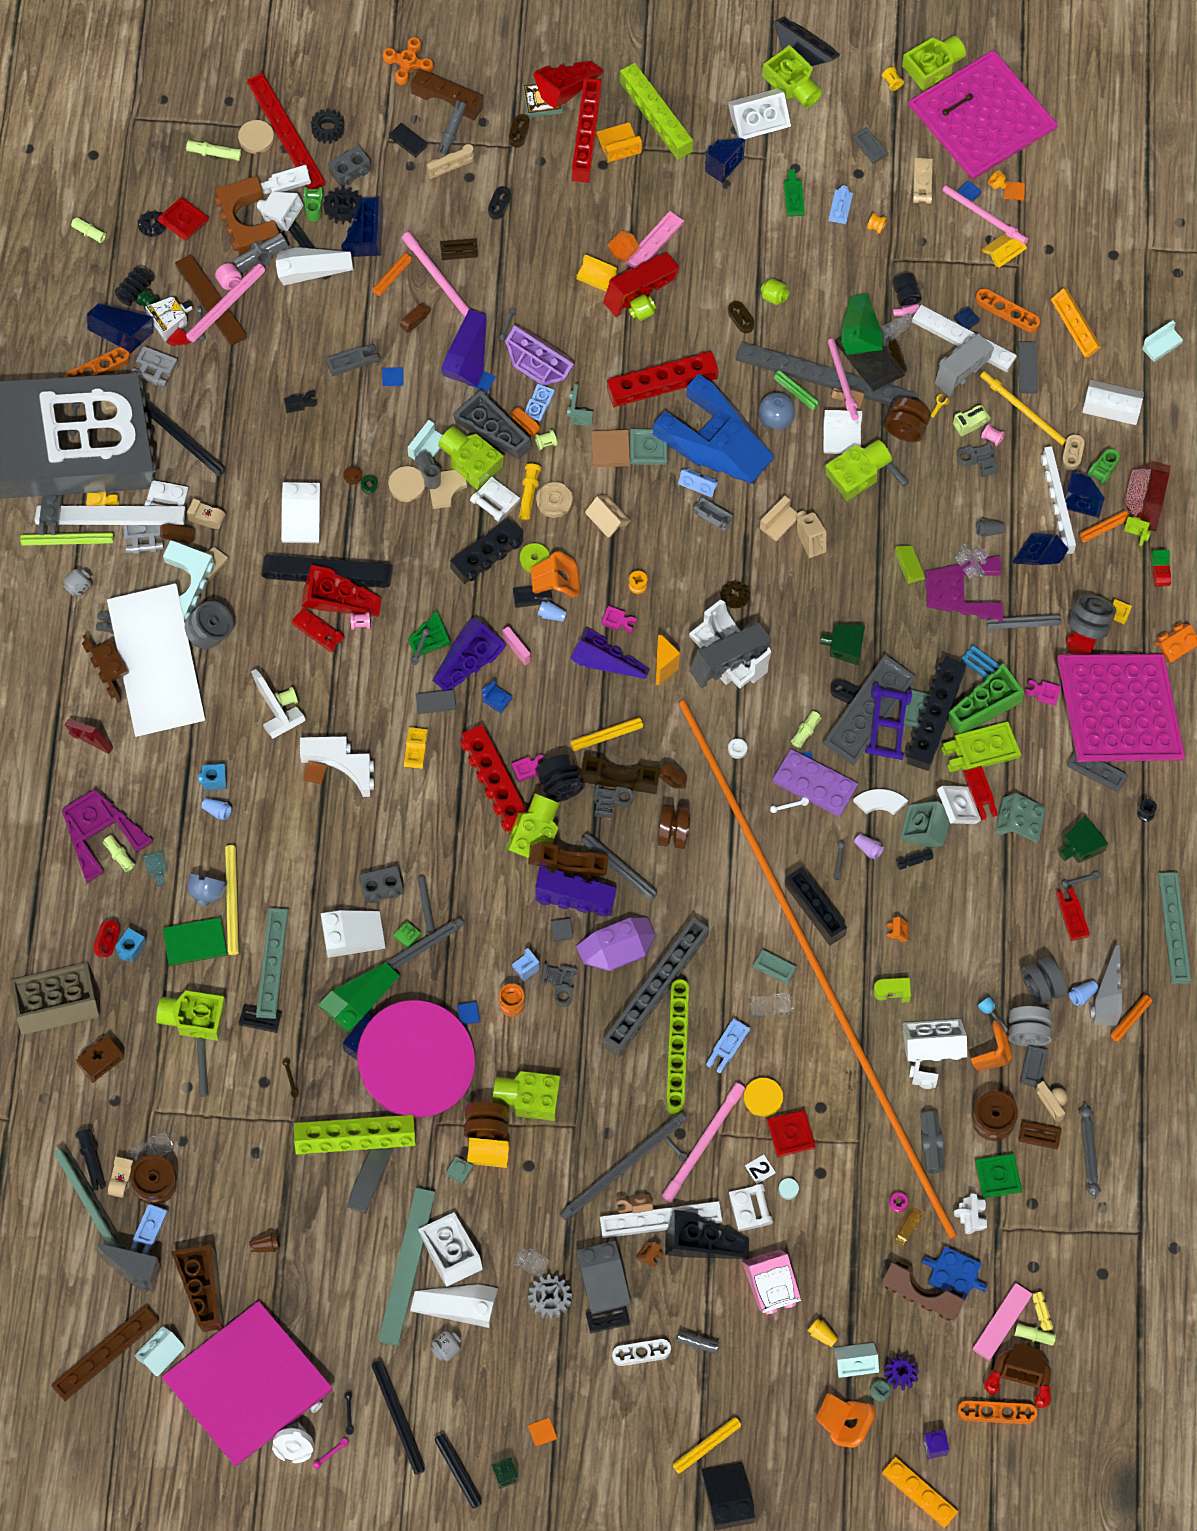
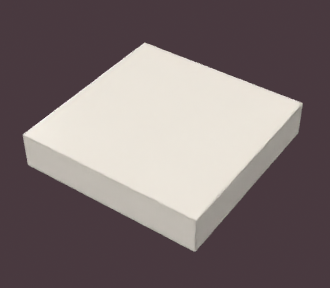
M941 786L937 789L950 823L977 824L981 821L967 786Z

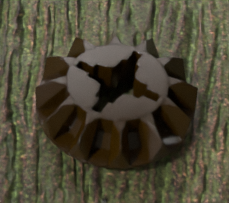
M736 579L732 582L728 581L722 586L720 592L721 600L730 608H741L750 599L749 586L747 587L744 582H738ZM732 589L735 590V592L739 591V599L735 595H732Z

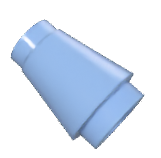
M547 600V602L542 601L537 615L542 616L541 618L563 622L567 611Z
M205 798L202 802V809L217 819L227 820L229 818L232 807L227 802Z
M1090 981L1074 987L1069 992V998L1074 1005H1083L1099 990L1098 985L1095 981Z

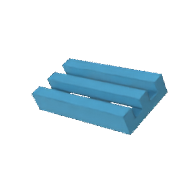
M972 646L966 655L961 658V662L967 664L969 668L985 680H987L989 674L968 658H971L991 674L995 673L1000 666L975 646Z

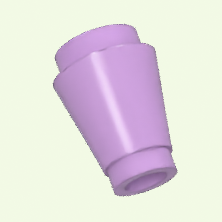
M859 834L854 841L870 859H878L884 850L881 842Z

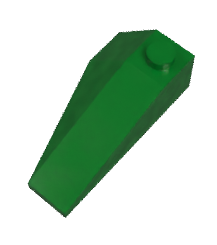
M868 293L850 296L841 336V342L847 355L883 350V333Z

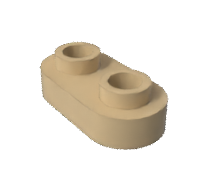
M1071 435L1066 440L1062 465L1067 470H1076L1080 466L1085 442L1079 435Z

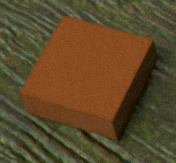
M308 761L303 780L322 785L327 765Z

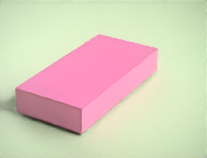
M510 627L503 629V639L524 665L530 663L531 653Z

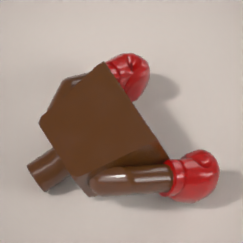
M1025 1341L1023 1345L1016 1343L1012 1349H1008L998 1356L993 1371L991 1370L990 1375L984 1381V1389L991 1395L997 1394L1001 1387V1378L1036 1387L1039 1389L1038 1393L1034 1396L1035 1405L1038 1408H1045L1050 1405L1052 1400L1050 1391L1052 1370L1047 1360L1043 1358V1351L1036 1349L1033 1342Z

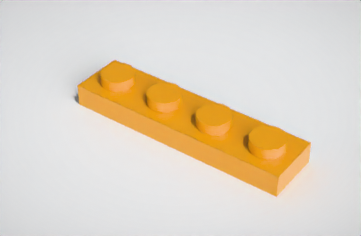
M1063 288L1051 298V301L1085 358H1089L1101 348V345L1068 289Z
M896 1457L882 1472V1475L944 1529L958 1514V1511Z

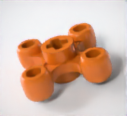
M412 37L408 40V50H404L401 54L392 48H387L383 51V61L386 64L397 63L401 67L395 73V81L399 85H406L409 81V73L415 71V69H421L428 73H432L434 70V64L431 59H418L416 57V54L420 52L422 47L421 41L417 37Z

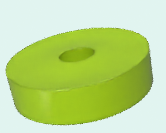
M538 543L528 544L520 552V564L529 573H531L530 568L550 558L547 548Z

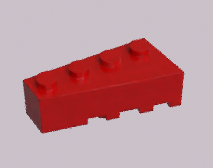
M667 252L662 255H656L652 260L642 262L638 267L628 269L624 274L611 278L603 303L617 318L621 315V310L626 307L628 309L631 308L630 301L642 294L649 296L654 289L658 291L676 279L680 267Z

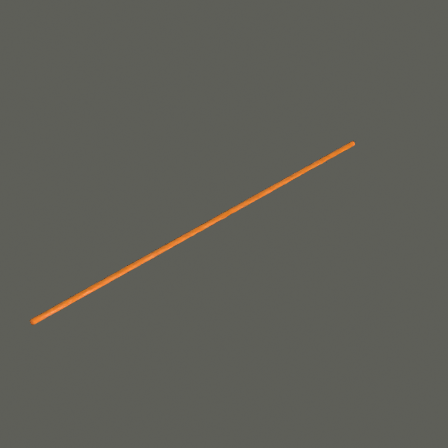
M680 701L678 704L949 1239L956 1238L957 1235L701 730L686 701Z

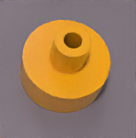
M1000 170L994 172L988 180V185L993 189L999 187L1004 189L1007 185L1005 182L1006 175Z

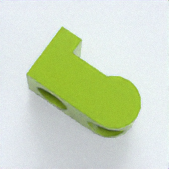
M910 978L880 979L874 985L873 995L881 1001L887 998H901L902 1003L910 1002Z

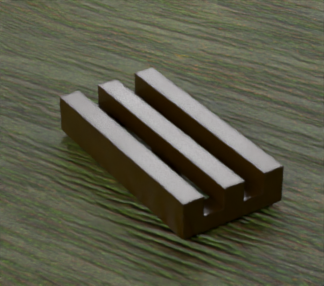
M476 238L440 241L442 260L478 257Z

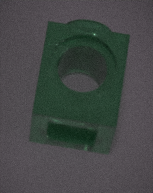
M511 1457L492 1464V1472L499 1489L518 1482V1475Z

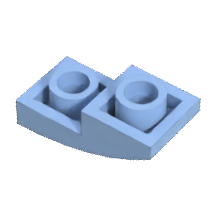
M537 384L525 413L533 420L541 422L552 401L555 390Z

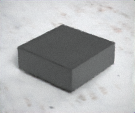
M570 919L551 921L554 942L573 939Z

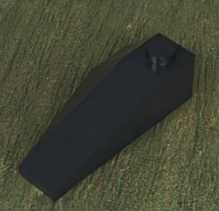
M674 1210L665 1235V1255L688 1258L749 1259V1239L730 1229L726 1230L715 1225V1222L707 1221L694 1212Z

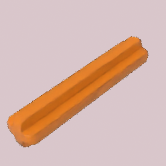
M404 253L373 287V293L381 296L412 261V257Z
M1122 511L1080 532V540L1087 542L1126 522L1129 514L1127 511Z
M1146 994L1142 996L1111 1033V1039L1115 1042H1119L1152 1003L1151 997Z

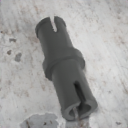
M680 1330L676 1343L694 1347V1350L701 1349L716 1354L719 1341L704 1338L701 1334L693 1335Z

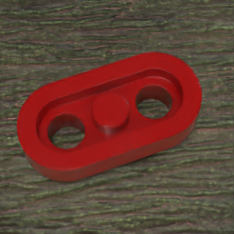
M107 920L101 923L93 946L96 956L105 958L112 955L120 933V928L116 921Z

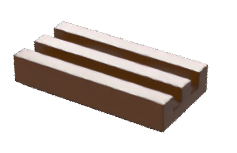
M1022 1121L1018 1142L1058 1150L1062 1129ZM1025 1128L1056 1134V1136L1026 1131ZM1024 1135L1030 1136V1137H1035V1138H1040V1139H1045V1140H1050V1141H1055V1143H1054V1142H1049V1141H1044V1140H1039V1139H1034V1138L1025 1137Z

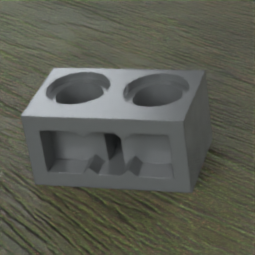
M359 145L328 162L329 173L340 187L351 184L354 179L366 175L371 170L370 159Z
M397 866L359 875L365 903H377L381 899L388 897L393 899L403 894ZM390 881L396 883L394 886L386 885ZM370 886L377 887L374 891H369L367 888Z

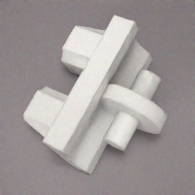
M971 1193L970 1197L964 1198L963 1203H959V1209L954 1211V1216L959 1217L960 1223L964 1224L965 1234H972L975 1231L987 1228L986 1218L978 1217V1212L985 1211L986 1202L983 1199L977 1198V1194Z

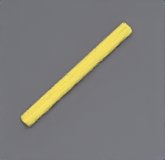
M227 845L225 847L228 954L237 955L239 953L236 847L235 845Z

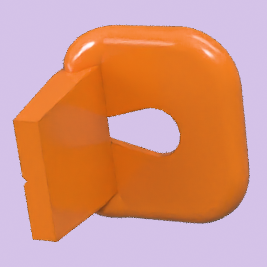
M560 551L554 552L550 555V558L530 568L534 593L555 589L571 598H577L580 595L578 566L574 559ZM558 570L566 573L567 581L558 573Z
M994 1020L992 1023L998 1049L971 1058L972 1064L977 1071L1006 1066L1012 1059L1008 1037L999 1020Z
M827 1394L815 1419L831 1433V1440L836 1445L854 1448L859 1446L866 1438L875 1418L876 1410L870 1403L847 1401L845 1403L832 1394ZM858 1419L856 1426L853 1428L844 1425L846 1420Z

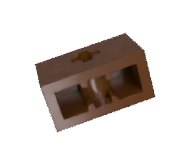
M106 1036L105 1038L98 1039L88 1051L84 1050L81 1052L76 1062L82 1072L94 1083L124 1058L118 1047Z

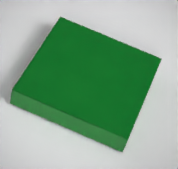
M1014 1153L975 1159L974 1162L982 1199L1022 1193Z

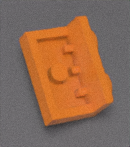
M1181 622L1173 626V630L1169 633L1165 632L1159 635L1158 640L1153 643L1155 646L1160 647L1167 662L1171 663L1197 646V635L1191 624H1183Z

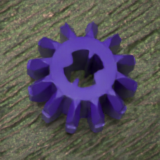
M901 1355L898 1356V1361L895 1358H891V1364H886L885 1366L888 1371L884 1372V1376L890 1377L887 1380V1384L894 1382L893 1389H897L898 1385H900L901 1390L904 1391L906 1385L912 1388V1382H917L918 1380L915 1375L919 1374V1369L914 1368L916 1362L909 1363V1356L906 1357L905 1361ZM901 1370H904L905 1373L902 1376L898 1375Z

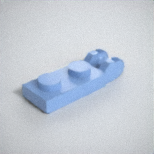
M733 1019L713 1049V1054L706 1066H713L717 1056L724 1058L717 1068V1072L721 1074L750 1032V1028Z
M148 1204L133 1238L134 1242L130 1251L137 1252L139 1244L145 1246L141 1254L149 1255L150 1249L153 1248L168 1214L167 1210Z

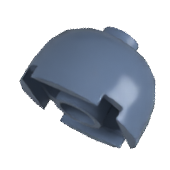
M783 393L767 395L759 406L758 417L760 422L766 428H775V430L786 429L792 424L795 417L793 401Z
M189 874L187 882L190 896L197 900V904L208 906V903L219 901L227 887V883L223 881L200 877L196 874Z

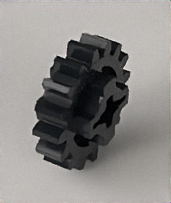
M344 186L341 187V190L334 188V193L329 191V197L325 196V202L323 203L325 215H328L329 220L334 218L336 224L338 221H341L342 225H344L345 221L351 223L352 218L357 220V214L361 215V209L363 208L361 196L357 195V191L351 192L350 187L345 190Z

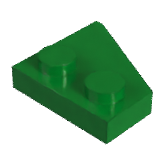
M437 611L432 614V617L426 623L419 627L417 632H414L408 638L414 657L423 636L422 631L425 628L429 629L430 633L426 636L419 656L450 645V640Z

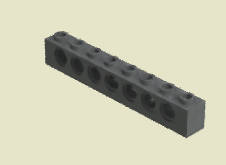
M692 918L605 1036L603 1047L618 1057L623 1054L667 994L672 983L677 980L708 938L709 927Z

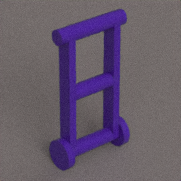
M874 683L871 690V698L875 699L870 746H866L865 753L903 760L904 753L901 752L905 710L906 705H909L911 702L912 691L906 690L903 693L880 688L879 684ZM881 696L901 700L898 721L879 718ZM878 725L897 729L895 751L875 747Z

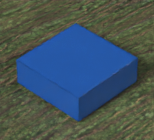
M967 181L957 192L974 202L981 195L982 190L970 181Z
M477 1002L457 1005L459 1021L462 1025L480 1023Z

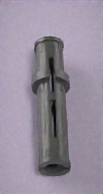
M456 100L446 130L442 133L443 138L437 149L438 152L445 155L448 154L453 140L455 141L456 139L455 134L467 104Z

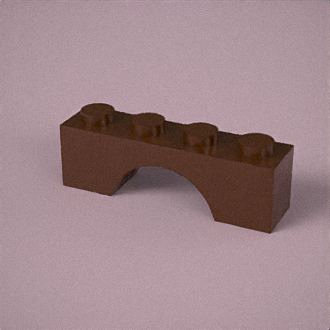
M418 69L411 81V94L425 100L433 97L440 98L450 103L453 107H455L456 100L467 104L463 116L474 121L483 108V95L424 70Z
M541 842L530 845L528 864L598 877L607 875L609 855L593 852L566 851L558 848V845Z
M896 1258L891 1263L882 1282L888 1291L898 1292L904 1295L903 1297L906 1300L922 1304V1308L939 1313V1316L947 1321H955L968 1296L950 1286L939 1293H929L922 1290L914 1280L913 1267Z

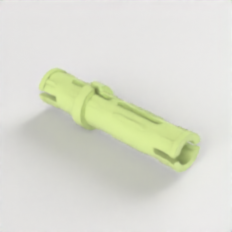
M188 140L186 151L200 153L202 156L212 155L240 161L242 153L241 149L212 145L206 141L202 143Z

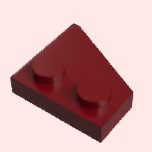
M68 719L65 723L72 737L81 739L107 754L113 749L96 727Z

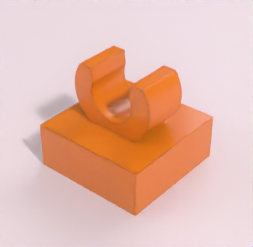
M901 917L893 918V923L887 924V927L893 929V932L888 933L887 937L897 939L900 942L909 941V923Z

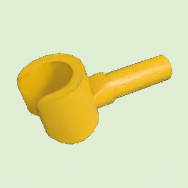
M943 394L937 396L936 407L931 413L932 418L935 417L942 405L945 406L949 403L950 399L948 397L941 403Z

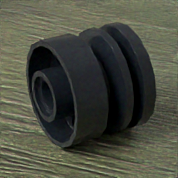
M570 754L549 758L536 768V775L540 784L544 785L543 791L546 793V798L555 802L568 800L579 794L585 787L580 773L576 772L577 765Z

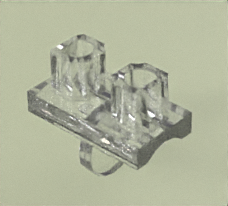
M965 543L960 546L962 550L954 556L960 566L970 561L971 564L963 569L969 579L977 575L981 578L984 577L986 574L978 562H981L983 565L986 564L985 558L988 552L985 549L979 550L975 547L973 549L974 554L972 555Z

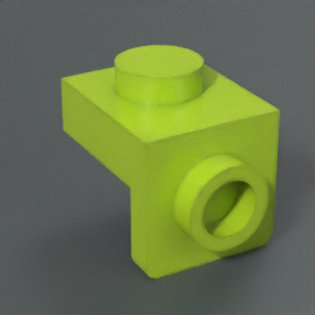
M1128 516L1124 531L1141 536L1139 546H1143L1144 541H1148L1151 533L1148 530L1150 523L1142 521L1137 517L1132 518Z

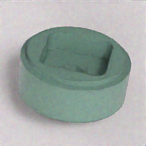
M877 1380L870 1387V1394L876 1401L884 1402L891 1395V1387L885 1381Z

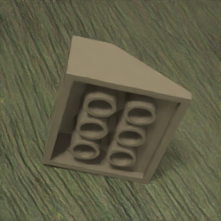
M87 962L10 980L21 1035L99 1017Z

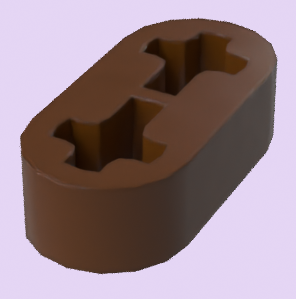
M424 303L419 304L403 318L400 327L406 333L411 332L427 318L431 309Z
M163 524L160 526V537L162 539L181 543H191L194 541L195 531L191 528L173 524Z
M662 765L660 767L659 777L669 786L676 789L686 787L687 776L670 765Z

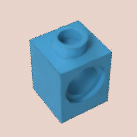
M225 764L202 765V772H198L199 784H203L204 790L227 789ZM211 775L217 776L213 780L208 779V777Z
M127 928L115 946L118 957L124 961L130 960L134 963L146 945L145 937ZM128 944L135 945L132 949H125Z

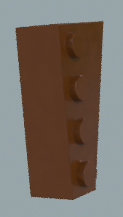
M211 1245L171 1251L198 1326L203 1332L223 1329L215 1250Z

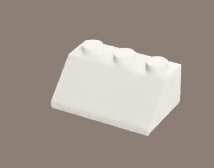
M779 88L728 102L731 120L739 140L791 127L785 94Z
M1090 380L1082 413L1136 425L1144 392Z
M961 1019L902 1023L905 1053L908 1061H940L947 1058L958 1060L962 1057H967V1035Z

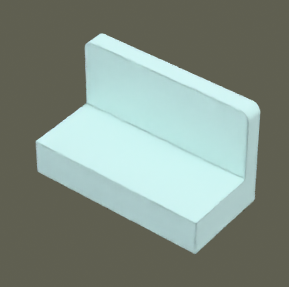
M1174 320L1145 339L1142 350L1153 362L1182 344L1183 339L1174 330L1176 324Z
M428 420L408 446L409 457L415 460L419 453L425 451L434 458L441 449L438 443L443 435L435 431V423Z
M162 1326L134 1356L139 1362L146 1365L155 1376H159L184 1350L185 1346L170 1330Z
M874 1343L834 1348L839 1378L879 1373L878 1354Z

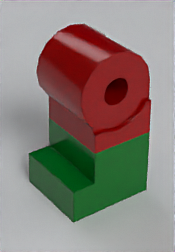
M1170 550L1152 551L1150 562L1155 587L1171 586Z

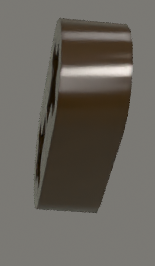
M517 115L513 120L509 132V144L513 147H521L526 140L530 127V120L526 115ZM521 121L524 122V124H522V127L519 128V124L521 123ZM517 134H519V138L517 140H514Z
M739 301L731 302L728 306V315L739 331L742 333L753 331L754 319L746 307ZM733 308H735L736 310L740 309L739 314L737 313V311L733 312ZM743 320L745 323H749V326L743 325Z

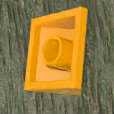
M658 635L656 685L662 684L679 670L680 652L663 635Z

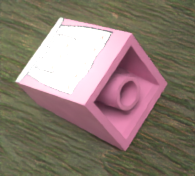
M779 1249L742 1261L756 1303L762 1313L772 1314L778 1311L777 1308L783 1306L790 1308L796 1306V1302L801 1301L787 1253Z

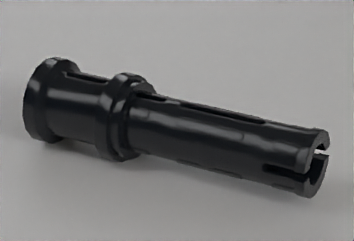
M85 1129L77 1132L75 1137L80 1143L81 1149L79 1152L85 1158L92 1189L97 1191V1182L100 1189L105 1188V1184L95 1153L97 1152V1146L94 1145L92 1139L93 1131L92 1129Z

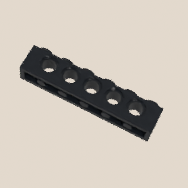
M947 657L944 658L943 663L939 662L936 673L939 675L937 680L933 679L930 690H933L931 696L927 695L924 703L926 707L925 713L921 712L918 719L920 727L918 730H914L911 739L914 740L913 746H908L905 757H908L907 764L926 771L930 770L967 664ZM948 677V678H950L952 681H951V682H945V681L943 680V678ZM943 694L946 696V698L939 699L937 695ZM938 711L940 715L934 716L930 712ZM929 727L932 728L934 731L928 733L924 729ZM924 744L928 748L923 750L920 749L918 746Z

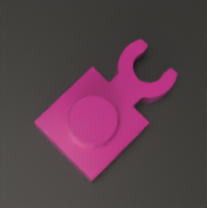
M608 606L601 625L619 631L620 627H623L626 632L632 633L633 627L628 626V624L633 623L636 625L637 619L634 617L626 618V612Z
M1029 680L1028 686L1034 689H1026L1025 694L1027 696L1037 695V701L1053 706L1056 705L1061 686L1044 681L1040 686L1037 682Z
M538 755L534 761L527 757L511 764L519 783L536 776V768L540 765L538 762L544 760L543 755Z

